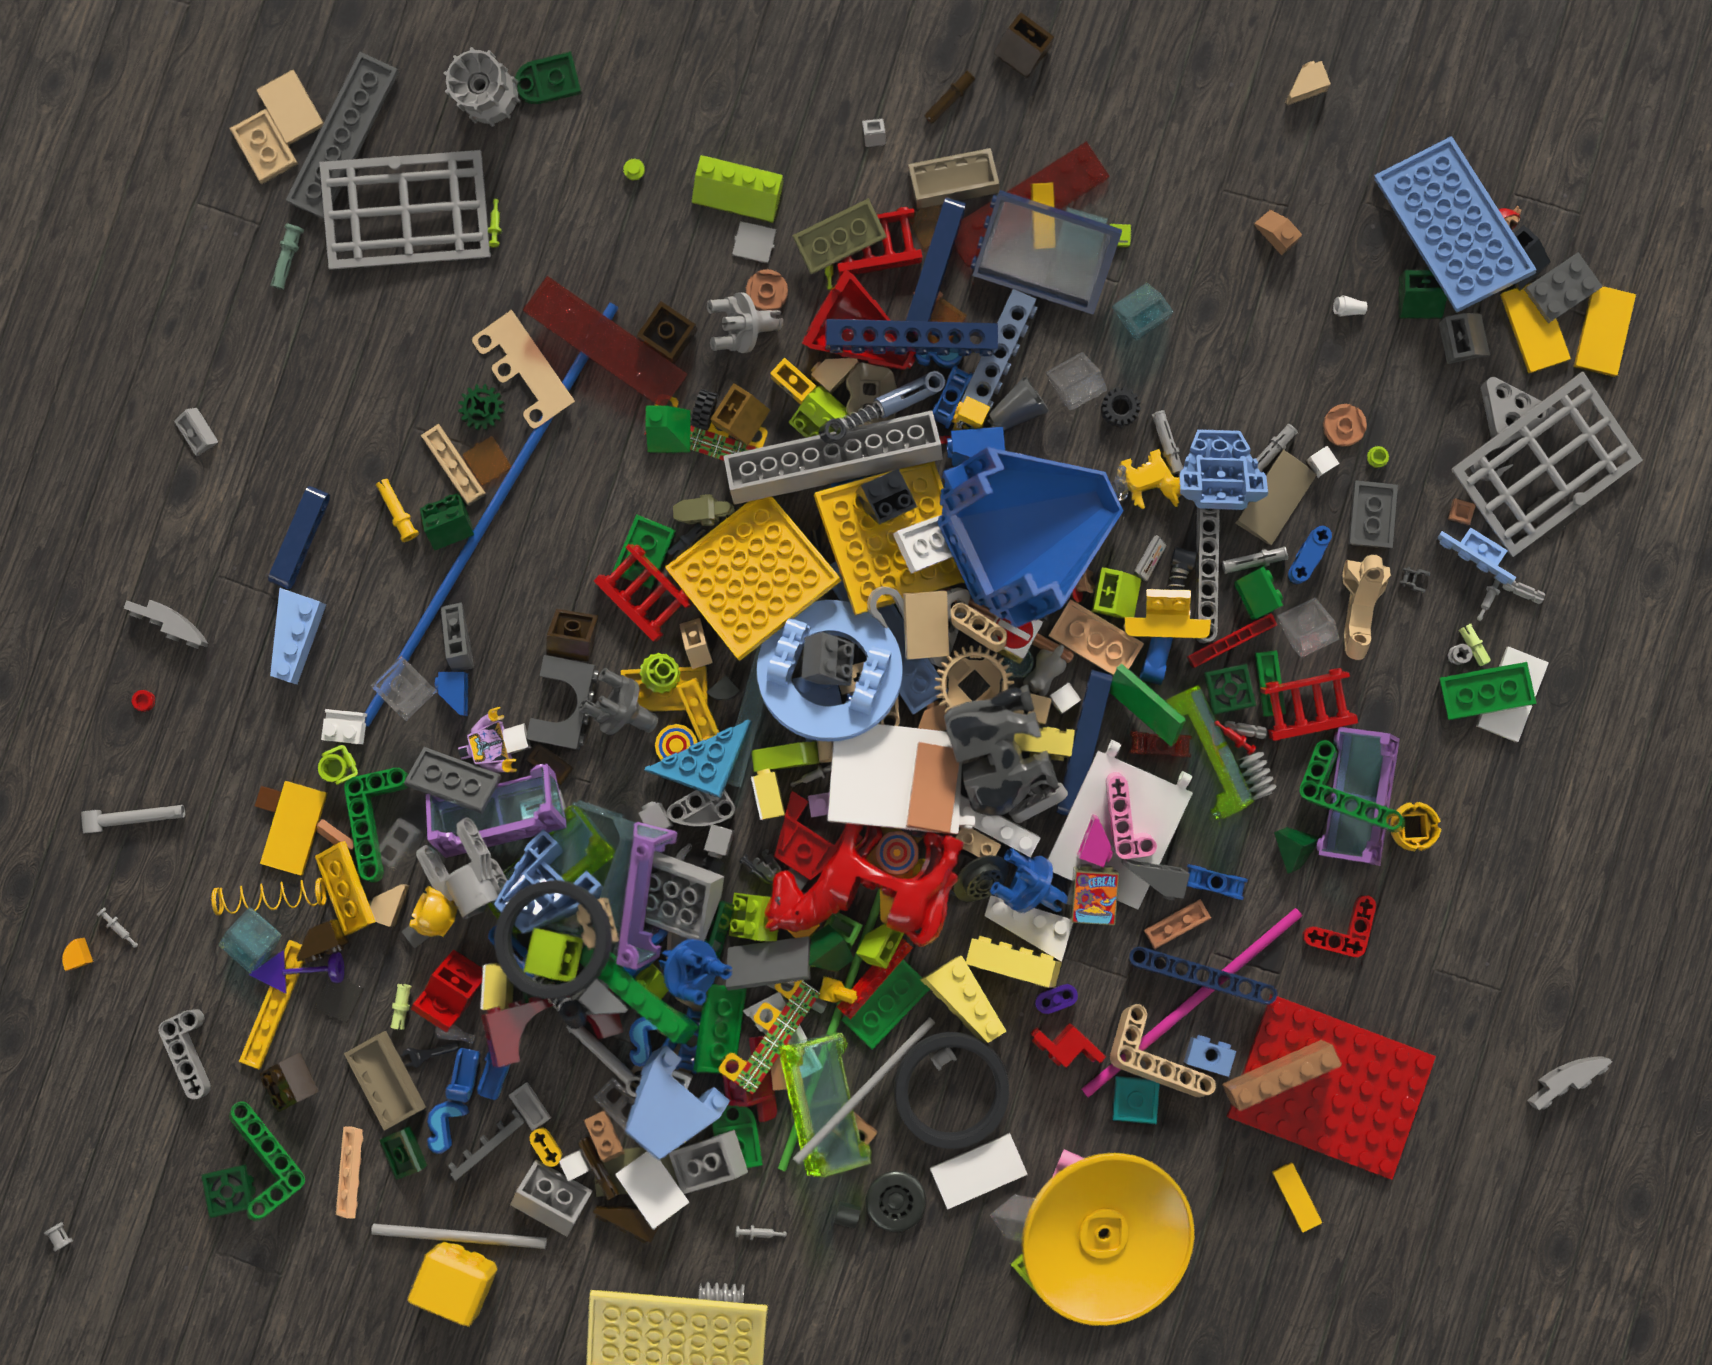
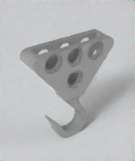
M1496 377L1489 378L1481 385L1491 439L1508 427L1506 418H1510L1514 423L1542 402ZM1501 390L1504 393V398H1499L1496 391ZM1516 399L1523 403V408L1517 407ZM1552 406L1542 413V418L1536 417L1526 425L1529 431H1532L1559 410ZM1517 431L1493 450L1504 447L1523 436ZM1478 461L1470 466L1473 474L1481 469ZM1513 464L1500 468L1495 472L1500 477ZM1487 475L1480 479L1483 481H1491Z
M883 586L871 592L867 600V608L872 617L877 619L884 628H888L882 615L877 610L876 603L878 598L884 594L891 595L903 619L904 602L897 590ZM960 587L947 591L948 621L950 622L948 630L949 656L959 631L956 627L954 629L951 623V604L957 601V603H963L968 606L971 597L967 589ZM957 613L955 617L958 619H963L964 614ZM947 656L928 658L931 664L938 667H943L941 665L942 662H948Z

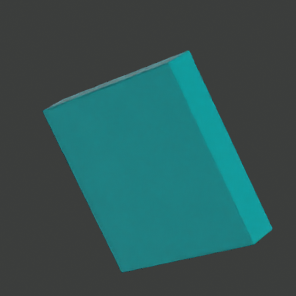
M1116 1076L1112 1120L1157 1124L1160 1083L1146 1078Z

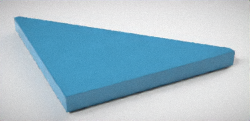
M747 719L733 728L730 727L717 733L716 736L702 740L689 746L684 751L674 753L652 766L645 767V771L721 798L752 722Z

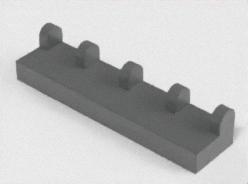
M516 1108L511 1111L516 1118L507 1126L499 1121L497 1126L501 1131L490 1141L484 1135L480 1137L484 1146L473 1155L467 1149L463 1152L467 1158L458 1168L453 1162L448 1165L452 1171L450 1175L455 1181L526 1122Z

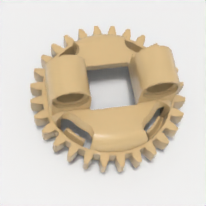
M972 645L970 646V652H966V649L962 647V654L959 655L955 650V658L948 655L949 663H941L945 668L944 671L937 670L942 676L941 678H935V681L940 682V685L934 687L936 690H941V693L936 695V698H943L939 705L943 706L946 704L948 706L944 712L946 713L954 706L972 701L958 684L974 670L990 685V688L976 701L990 700L999 694L1001 678H1003L1002 691L1008 689V685L1014 684V681H1008V677L1012 676L1013 673L1005 672L1009 665H1001L1004 658L997 660V652L992 656L989 655V648L985 653L982 652V646H979L978 650L974 651ZM969 656H970V658H981V657H984L985 659H983V660H981V661H980V660H968L966 657H969ZM946 676L949 677V682H948V689H949V690H948L947 693H946V690H947V679H946Z

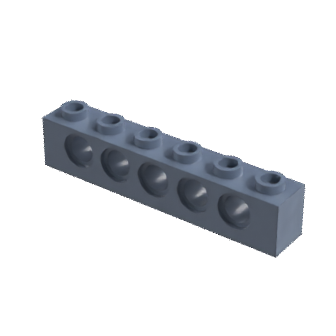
M1015 289L1012 290L998 320L997 350H1002L1005 353V357L1000 359L994 354L989 357H981L961 400L962 403H964L968 396L989 406L990 412L994 403L991 401L994 393L998 395L1003 384L1000 382L1002 374L1007 375L1011 363H1008L1011 355L1016 356L1020 347L1017 344L1019 337L1024 338L1029 327L1026 325L1028 318L1033 319L1038 308L1034 306L1035 298ZM1019 312L1023 318L1021 320H1014L1012 314ZM1010 331L1014 334V338L1006 339L1003 333ZM993 369L997 375L990 378L985 374V371ZM985 388L988 394L981 397L977 394L976 390Z

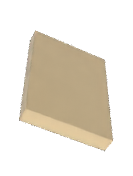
M294 70L257 89L287 145L323 126L322 119Z
M267 108L230 128L261 184L298 164Z
M947 591L903 594L905 658L918 659L948 656Z

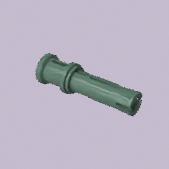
M285 224L286 232L284 239L280 241L281 253L270 285L284 290L294 253L299 250L297 245L300 235L304 233V229L291 224Z

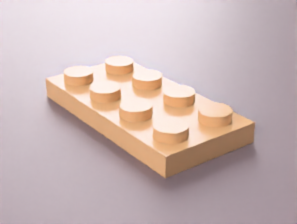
M1071 599L1048 635L1051 639L1113 676L1120 664L1129 669L1144 645L1143 642L1127 635L1123 630Z

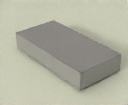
M528 1082L508 1095L532 1131L551 1119V1116Z

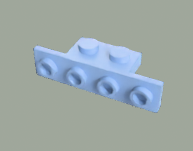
M1470 528L1461 542L1443 531L1439 534L1437 539L1443 547L1449 550L1452 548L1459 552L1458 555L1466 561L1472 560L1483 572L1488 573L1489 571L1496 575L1495 578L1499 582L1511 585L1516 579L1514 575L1498 566L1508 550L1474 529Z

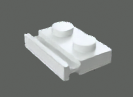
M325 709L326 719L323 722L321 740L353 744L364 743L366 713Z

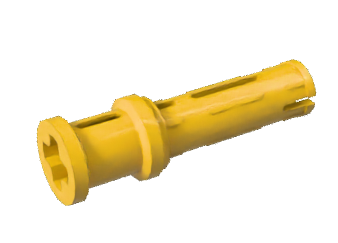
M381 480L383 484L378 482L376 487L394 518L392 523L398 528L402 536L401 541L407 542L416 538L419 532L414 529L410 521V514L404 512L389 480Z

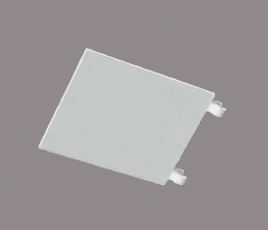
M877 724L869 731L854 738L833 741L828 821L927 831L906 827L918 742L952 748L948 733L945 731ZM962 761L959 762L952 823L949 833L956 835L958 834L959 827L972 829V826H975V817L959 816Z
M1111 740L1106 753L1097 751L1048 860L1053 866L1054 873L1070 880L1073 878V867H1079L1080 864L1092 865V868L1101 869V866L1080 859L1077 855L1092 814L1096 815L1110 842L1111 850H1113L1109 863L1106 862L1104 866H1112L1119 873L1117 901L1139 909L1150 885L1122 864V858L1114 851L1106 778L1113 772H1118L1124 776L1129 788L1134 834L1147 833L1151 835L1157 844V849L1153 855L1130 858L1129 860L1160 864L1193 794L1191 791L1186 790L1192 776L1182 771L1177 784H1172L1116 759L1115 756L1121 744ZM1115 779V783L1112 785H1114V787L1116 788L1117 793L1121 794L1118 789V784L1122 782H1120L1118 779ZM1117 800L1114 804V809H1122L1125 802ZM1119 822L1116 829L1123 831L1127 827V822ZM1144 840L1141 843V849H1148L1151 841ZM1122 843L1119 846L1120 852H1125L1129 849V843Z

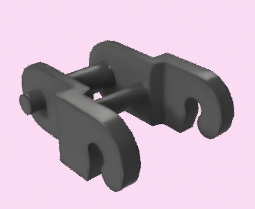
M1411 567L1403 568V571H1405L1404 578L1399 583L1403 587L1405 585L1410 586L1413 591L1425 593V589L1416 587L1415 581L1418 574L1430 576L1431 573L1422 569L1415 571L1410 569ZM1410 573L1414 574L1412 583L1407 582Z
M765 849L762 852V856L767 863L761 862L758 864L760 858H755L753 865L768 880L772 881L775 874L781 872L782 869L776 862V857H774L773 853L767 855L769 850Z

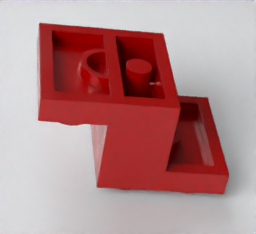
M453 949L431 975L424 992L413 1003L411 1010L447 1033L469 1007L475 992L482 985L483 968Z
M1071 1023L1053 1041L1045 1036L1037 1027L1031 1032V1035L1034 1037L1032 1039L1033 1043L1042 1051L1047 1049L1050 1052L1048 1054L1049 1058L1058 1066L1063 1064L1067 1067L1080 1052L1085 1054L1092 1062L1097 1060L1101 1063L1106 1058Z

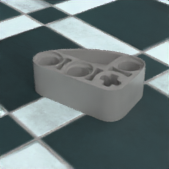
M724 789L721 798L695 790L670 805L667 815L671 821L679 824L710 826L711 824L715 825L732 818L736 812V807L726 789ZM694 796H699L702 800V804L698 808H694L691 805V799ZM725 803L731 806V813L727 816L720 813V807ZM675 807L683 809V816L679 819H675L672 815Z

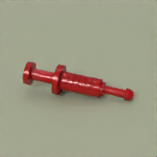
M1219 721L1214 722L1215 726L1223 730L1224 735L1235 742V747H1244L1248 755L1254 753L1256 746L1247 744V738L1244 735H1238L1231 728L1221 725Z

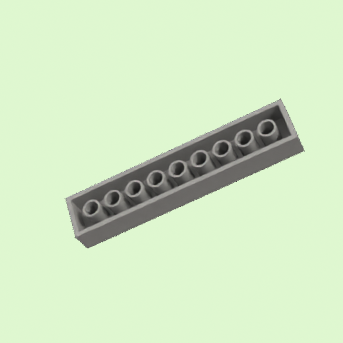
M933 411L859 426L856 429H851L846 436L831 444L825 443L817 435L724 456L734 505L943 459L941 442ZM831 432L830 434L835 436L836 432Z

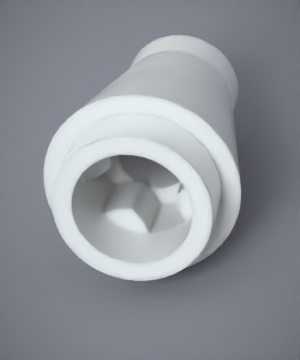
M1342 295L1341 297H1336L1333 311L1340 317L1364 315L1367 311V303Z

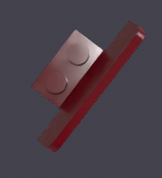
M763 1036L749 1038L751 1056L763 1040ZM728 1061L725 1065L728 1073H735L739 1068L737 1061ZM771 1068L753 1094L723 1075L725 1095L730 1100L729 1106L749 1107L757 1104L759 1122H765L776 1117L777 1107Z

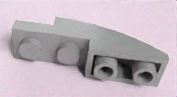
M149 600L147 607L126 601L124 609L131 611L129 615L142 619L143 616L149 617L150 623L161 626L160 631L167 633L166 638L178 642L180 638L187 640L186 645L197 649L200 645L207 647L208 642L201 632L188 619L175 610L152 600Z
M1602 1056L1588 1057L1559 1066L1539 1079L1543 1088L1527 1101L1533 1108L1538 1110L1546 1109L1552 1104L1553 1098L1557 1095L1561 1096L1569 1090V1085L1576 1089H1584L1592 1082L1591 1079L1596 1075L1606 1072L1608 1065L1612 1061Z

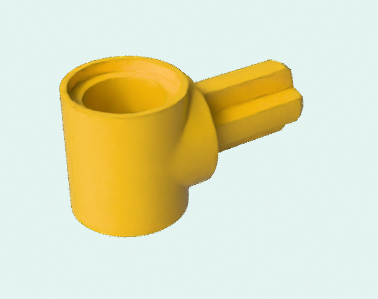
M823 977L819 999L834 1003L840 1000L854 1003L857 1000L856 991L845 988L842 981Z

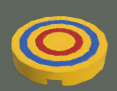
M669 725L662 729L656 737V754L662 761V759L674 753L684 751L689 746L698 743L697 737L692 730L684 725Z

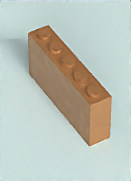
M1320 1040L1227 1081L1222 1085L1230 1103L1237 1109L1242 1110L1341 1066V1063L1333 1045Z

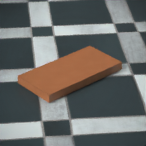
M918 742L906 827L944 834L950 833L959 762L956 761L953 748Z

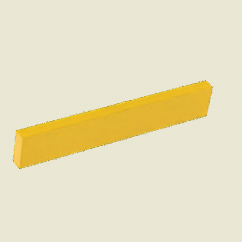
M292 940L288 941L284 950L285 969L303 967L305 960L298 962L296 958L302 944ZM300 973L286 974V994L272 986L269 987L239 1062L258 1070L261 1069Z

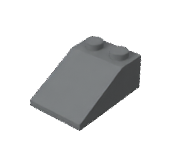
M735 1130L673 1150L669 1153L683 1194L736 1179L748 1172Z

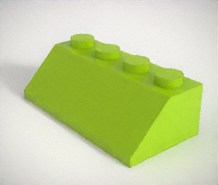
M700 155L695 174L692 203L774 222L784 183L783 175Z

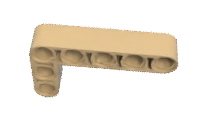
M1136 1004L1123 1010L1110 1054L1113 1066L1199 1098L1210 1095L1215 1091L1216 1084L1212 1077L1138 1050L1147 1019L1146 1009ZM1132 1011L1137 1014L1136 1021L1131 1016ZM1126 1031L1131 1034V1041L1127 1040L1125 1036ZM1120 1052L1125 1054V1062L1120 1059ZM1141 1059L1146 1063L1145 1069L1140 1066ZM1160 1067L1165 1069V1077L1161 1075ZM1180 1074L1185 1077V1084L1180 1081ZM1200 1082L1204 1083L1205 1091L1201 1090Z

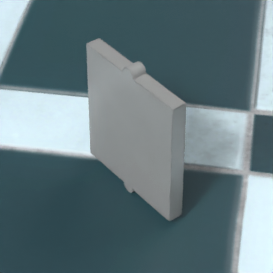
M740 221L737 236L734 237L735 245L732 255L768 264L771 250L774 249L773 242L776 229Z

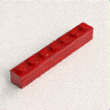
M1272 613L1187 656L1191 667L1195 668L1278 624Z
M902 938L887 968L872 965L851 989L856 991L857 1000L854 1003L841 1001L836 1007L851 1020L913 947Z

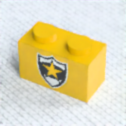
M785 358L770 373L771 379L800 405L806 396L816 389V385Z
M967 396L964 403L959 402L955 410V415L952 419V422L955 424L952 431L981 429L990 407Z

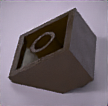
M556 609L547 633L546 655L589 662L594 645L598 615Z

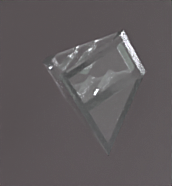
M1014 1194L990 1214L1005 1238L1022 1242L1025 1220L1035 1199Z

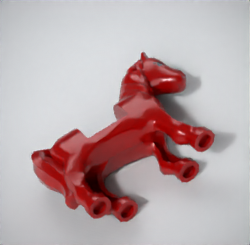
M846 823L836 852L825 865L818 881L806 894H803L798 888L795 877L791 872L784 870L774 876L772 897L764 912L769 920L765 928H770V932L776 931L779 928L792 932L810 930L812 927L829 919L832 914L838 913L840 910L847 911L861 883L863 884L862 886L871 890H875L877 887L881 889L880 891L884 895L895 898L888 915L886 927L905 933L917 946L923 947L930 944L939 936L947 915L949 891L958 881V877L952 872V869L958 862V856L963 849L964 842L951 836L944 835L943 837L927 831L923 838L926 845V859L922 869L912 879L896 878L883 872L867 860L870 852L884 836L881 827L867 825L866 835L863 841L856 847L858 835L864 825ZM921 929V932L919 934L915 933L916 931Z

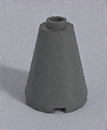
M1025 376L989 414L991 418L988 421L993 428L1003 427L1004 431L1044 415L1049 410L1038 392L1032 387V383Z

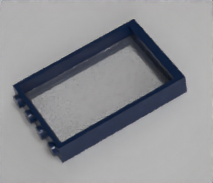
M1001 190L998 196L993 195L990 204L993 212L991 216L987 215L983 228H986L987 231L985 237L980 236L977 248L981 250L979 256H974L971 268L974 269L972 276L1094 315L1122 234V229Z

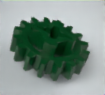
M475 384V390L467 388L469 394L462 393L464 401H458V404L463 407L458 410L460 414L464 415L461 419L464 422L468 421L467 425L470 428L475 425L477 431L481 429V426L488 431V425L490 424L495 428V421H502L499 414H505V411L501 408L505 405V402L500 400L502 398L501 394H495L496 389L494 387L488 390L486 384L483 385L482 389L478 384ZM485 394V395H488V396H486V397L484 398V397H479L478 395ZM472 400L471 407L468 408L469 403H470V401ZM477 401L484 405L486 414L480 410ZM495 407V411L493 415H491L492 408ZM478 417H480V418H484L485 420H483V421H478V420H475V419H477Z

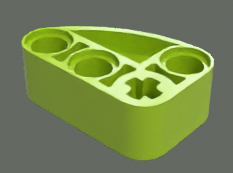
M817 741L793 743L751 751L754 772L821 763L819 762Z

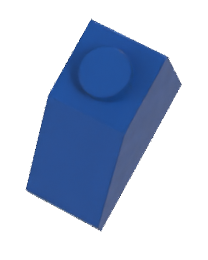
M438 672V677L435 678V689L438 690V694L459 715L468 716V673Z

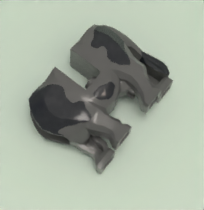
M1028 685L1021 687V689L1008 688L990 700L971 701L954 706L944 715L947 733L957 762L988 754L986 758L962 764L963 782L968 792L969 803L972 810L988 816L1004 815L1016 807L1026 797L1030 789L1040 784H1048L1053 788L1059 787L1047 750L1039 755L1034 754L1027 759H1022L1019 746L1014 740L1015 734L1021 733L1029 734L1035 738L1042 737L1035 712L1027 715L1014 713L1017 710H1034Z

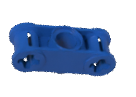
M954 365L941 397L933 409L935 421L945 425L947 429H949L955 410L974 374L958 369L957 365ZM954 392L958 398L954 402H950L945 397L947 393Z
M1319 526L1312 530L1299 549L1288 571V578L1292 583L1301 584L1306 581L1320 562L1332 538V532L1328 527ZM1319 533L1323 534L1321 541L1318 540L1319 536L1317 534ZM1301 569V575L1303 576L1298 578L1296 571Z
M1187 864L1188 873L1190 874L1187 883L1188 887L1204 889L1243 900L1242 893L1248 879ZM1214 876H1217L1220 880L1217 888L1211 886V879Z
M688 1007L686 1016L700 1027V1020L692 1018L701 1019L702 1012L694 1011ZM698 1028L697 1031L693 1034V1035H695L697 1038H698V1034H699V1028ZM681 1043L678 1052L681 1061L675 1070L681 1068L696 1074V1071H693L697 1045L689 1046L687 1043Z

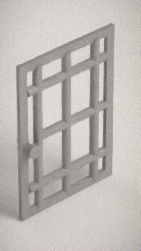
M481 150L319 162L329 270L491 257ZM473 160L474 168L457 169L456 161ZM448 162L449 169L355 177V169L389 166L391 169L397 170L403 165ZM346 170L347 177L330 178V171ZM475 177L477 200L460 201L458 178ZM449 178L451 202L409 205L407 181ZM399 182L401 206L358 209L356 185ZM348 186L350 210L333 211L331 187ZM461 210H478V233L463 234ZM452 211L454 234L412 238L410 214ZM401 214L403 238L361 241L360 217ZM350 218L352 242L336 243L334 219ZM480 241L481 249L464 250V242ZM455 243L456 251L413 254V246ZM404 247L405 255L362 258V250ZM353 251L354 258L337 260V252Z
M1581 372L1451 470L1501 543L1508 550L1510 556L1514 557L1643 460L1585 373ZM1580 385L1584 392L1571 401L1567 394ZM1588 399L1591 400L1602 417L1601 420L1590 428L1577 410V407ZM1559 400L1562 402L1563 408L1532 431H1529L1526 426L1529 422ZM1570 414L1582 434L1548 458L1535 438ZM1606 426L1609 427L1620 444L1619 447L1609 454L1606 453L1595 437V434ZM1517 431L1521 433L1523 437L1488 462L1485 457L1486 454ZM1588 441L1600 461L1566 485L1553 465ZM1528 444L1541 464L1507 489L1494 469ZM1626 452L1630 459L1616 468L1613 461ZM1478 461L1482 468L1468 477L1465 470ZM1603 468L1608 470L1609 474L1584 493H1576L1573 501H1570L1568 505L1536 529L1533 528L1531 525L1532 521ZM1546 471L1559 491L1525 516L1512 496ZM1486 475L1500 494L1488 504L1473 485ZM1504 502H1506L1518 520L1506 531L1492 512ZM1521 529H1524L1527 535L1514 544L1511 537Z

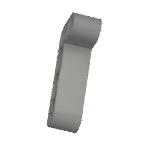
M198 1009L184 1011L163 1021L159 1026L160 1037L185 1094L190 1099L204 1097L211 1089L209 1079L188 1032L199 1028L204 1023V1014ZM190 1014L195 1017L194 1025L188 1022ZM170 1023L175 1026L174 1034H171L168 1030ZM179 1043L184 1046L183 1054L177 1051ZM187 1063L191 1064L193 1067V1072L191 1074H189L186 1071ZM197 1077L193 1081L190 1080V1078ZM200 1085L201 1089L196 1092L195 1087Z

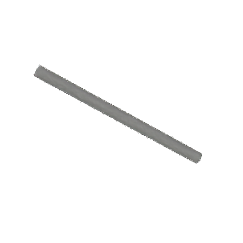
M373 1224L372 1235L539 1249H546L547 1238L385 1224Z

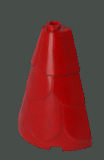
M845 269L807 330L808 334L802 340V344L810 349L830 352V350H825L826 319L891 320L876 300L872 299L857 278ZM849 333L841 335L845 341L853 340L852 335ZM869 333L863 335L865 341H874L873 335ZM892 334L884 336L888 342L895 341V337ZM843 350L842 353H834L843 357L865 360L869 364L905 370L907 367L910 369L916 360V357H914L916 352L898 355L894 354V351H886L885 354H874L873 351H864V353L855 354L851 350Z

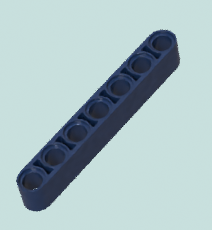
M945 198L906 321L930 322L964 216L966 203ZM909 334L906 336V338L917 341L914 335Z
M1094 670L1090 672L1073 740L1072 756L1069 757L1062 784L1067 790L1068 795L1063 801L1058 803L1057 814L1068 816L1090 769L1113 675Z
M1136 947L1129 954V961L1133 966L1263 1005L1271 1004L1277 998L1276 989L1272 985L1143 947ZM1137 951L1143 952L1145 955L1144 962H1135L1133 954ZM1161 957L1166 961L1164 969H1157L1154 966L1156 958ZM1177 964H1184L1187 967L1185 975L1180 976L1176 973L1175 967ZM1199 970H1205L1208 973L1207 981L1201 982L1197 979L1196 974ZM1220 976H1225L1229 979V986L1227 988H1222L1218 985V978ZM1242 982L1248 983L1251 987V991L1247 995L1242 994L1239 990ZM1264 988L1269 989L1272 993V998L1269 1001L1261 998V991Z

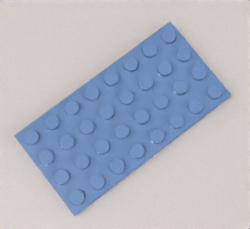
M1452 136L1375 175L1376 183L1456 313L1536 273L1535 266Z

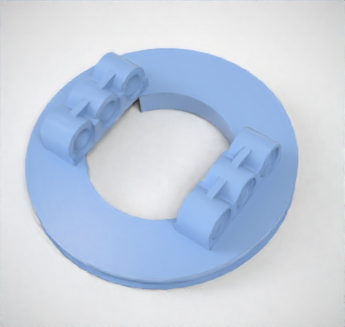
M822 600L815 601L794 619H788L784 627L762 643L757 661V678L760 693L768 710L788 730L812 740L842 741L869 731L889 713L901 688L902 658L899 646L891 630L884 628L869 612L855 616L850 602ZM820 632L844 637L854 642L864 652L867 661L863 664V670L859 682L855 685L851 701L838 706H820L809 702L797 692L791 677L804 647L805 637Z

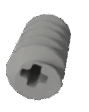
M1257 752L1238 759L1244 760L1239 767L1247 768L1243 776H1250L1246 784H1253L1249 792H1256L1252 800L1274 793L1272 791L1276 788L1275 784H1269L1273 780V776H1266L1270 772V768H1263L1267 764V760H1260L1264 755L1263 752Z
M709 1282L706 1283L704 1288H702L700 1283L699 1300L743 1303L744 1285L742 1284L739 1291H737L735 1284L728 1290L727 1283H724L722 1289H719L717 1282L713 1289H711Z

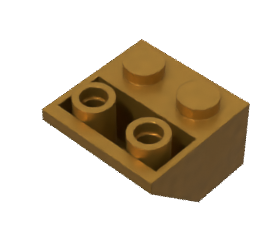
M733 383L713 414L711 422L719 429L748 446L768 416L770 409L752 394Z

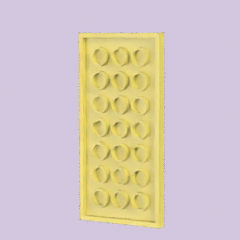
M591 1290L587 1365H763L767 1306Z

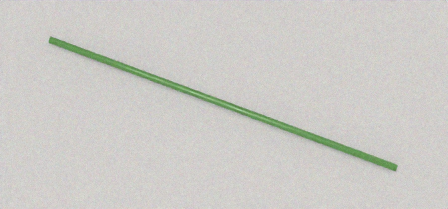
M878 889L857 950L865 935L873 931L880 912V889ZM856 953L844 983V987L852 989L862 962V958ZM837 1007L818 1055L822 1068L812 1073L779 1163L778 1169L782 1171L787 1170L843 1013Z

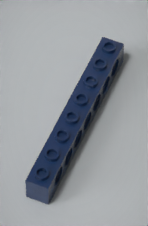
M826 319L825 350H830L831 353H842L843 350H851L855 354H861L864 351H873L874 354H885L886 351H894V354L898 355L907 354V352H916L917 355L937 352V355L940 356L950 355V353H958L959 356H970L971 353H979V356L989 357L995 354L998 349V323ZM849 333L852 335L853 340L845 341L841 335ZM866 333L873 335L874 341H865L863 335ZM892 334L895 337V341L888 342L884 336ZM909 334L914 335L917 341L910 343L907 341L906 336ZM927 336H936L938 342L930 343ZM949 336H956L959 339V343H951ZM970 337H978L980 344H973L970 341Z

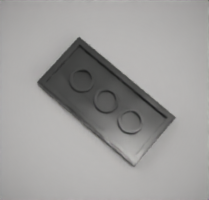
M424 747L404 784L410 788L482 814L502 777L501 774Z
M807 936L729 947L727 965L731 966L732 970L728 971H731L732 975L726 979V988L734 990L809 980L811 938Z

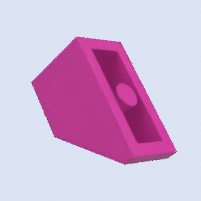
M1092 814L1077 855L1080 859L1104 867L1106 862L1109 863L1113 850H1111L1110 842L1099 818Z

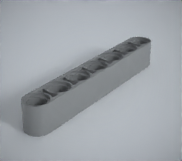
M1197 507L1195 619L1211 620V637L1208 639H1196L1200 643L1205 644L1211 642L1217 636L1219 509L1208 511ZM1204 522H1209L1213 526L1212 532L1204 530ZM1204 543L1212 546V553L1204 552L1202 547ZM1204 564L1211 566V574L1208 575L1202 571ZM1204 585L1211 588L1212 593L1210 596L1203 594L1202 587ZM1202 607L1210 608V617L1203 616L1201 612Z

